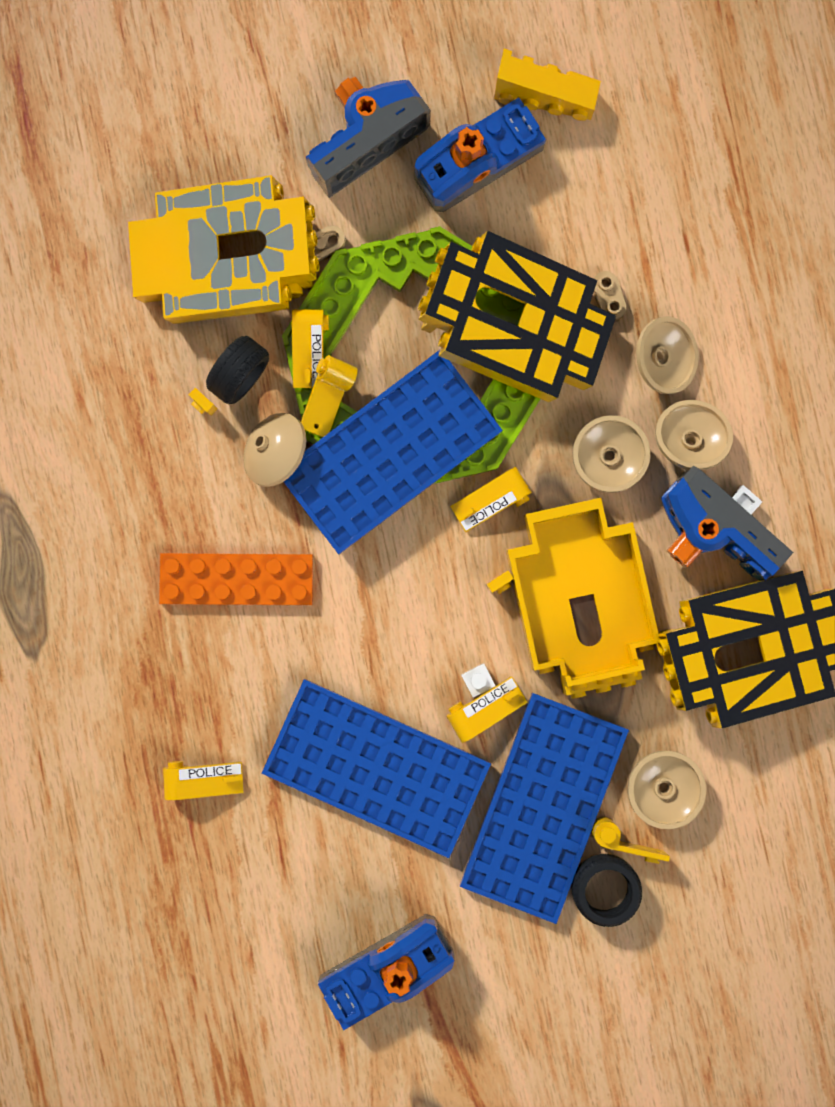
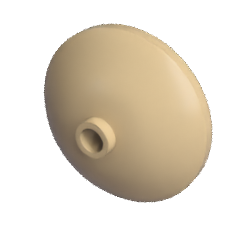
M660 317L652 320L642 330L636 348V359L640 374L647 385L653 390L662 394L678 393L692 382L698 367V347L693 333L681 320L674 317Z
M684 400L669 406L661 414L655 429L656 442L661 453L671 463L687 470L692 466L700 470H707L717 466L726 458L733 444V431L726 416L713 405L698 400ZM686 441H691L694 445H689Z
M288 413L270 415L262 420L250 433L244 448L243 461L246 474L256 484L265 487L278 485L287 480L298 468L306 448V433L302 423L296 417Z
M603 416L592 420L579 432L573 446V462L578 475L592 488L603 492H620L632 487L644 476L650 462V446L642 429L631 420L621 416ZM611 452L614 455L613 460H607L605 453Z
M657 751L645 756L633 768L628 781V798L635 813L645 823L659 829H676L687 825L700 813L706 799V783L700 768L687 756L675 751ZM666 783L667 789L663 792L660 791V784Z

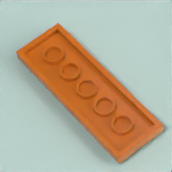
M160 553L159 604L313 605V554Z

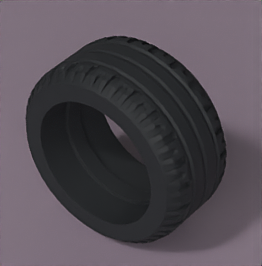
M249 336L237 338L226 348L211 368L206 379L207 389L224 403L235 404L247 394L262 375L269 362L268 351Z
M599 854L586 859L578 867L572 881V896L578 910L587 920L598 926L614 927L627 922L635 915L642 900V886L637 873L625 860L615 855ZM615 870L620 872L627 881V893L624 900L618 906L608 910L592 907L585 896L587 883L592 876L600 871Z

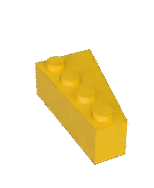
M503 49L496 82L495 100H499L500 103L507 105L519 97L524 106H527L529 110H546L552 115L565 114L579 121L592 119L601 81L573 71L563 74L557 68L558 66L548 63L542 67L533 63L534 58L524 55L522 59L511 56V50Z

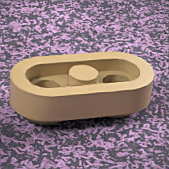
M327 226L316 232L317 246H314L315 256L318 257L319 262L332 256L336 250L344 248L346 240L343 231L339 227ZM336 237L338 240L337 243L330 244L329 239Z
M602 271L594 278L598 280L594 296L598 308L616 315V322L625 314L626 302L617 277L612 272ZM602 281H609L610 286L604 287ZM610 304H616L618 306V310H611Z

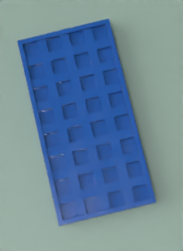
M440 350L304 452L298 468L284 481L285 485L338 555L503 431L452 363L438 356Z
M304 679L261 774L450 858L491 762Z
M532 693L459 884L460 887L557 924L629 730Z

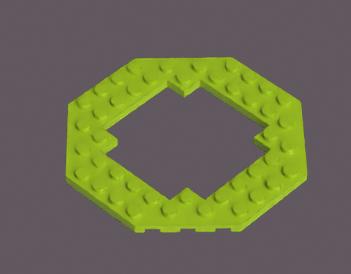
M439 226L420 233L413 232L396 236L390 240H379L361 244V246L351 249L336 250L299 308L324 310V315H329V330H325L323 336L324 359L326 356L332 355L378 280L401 292L413 272L428 280L431 272L436 271L438 263H435V259L440 248L444 249L450 242L469 250L472 249V246ZM490 288L479 289L475 297L476 304L482 311L518 326L525 306L524 303ZM291 320L282 338L293 380ZM493 379L480 401L503 431L434 484L497 470L540 399ZM295 388L301 418L313 388ZM340 402L330 432L357 411ZM305 431L306 440L313 445L322 439L320 436Z

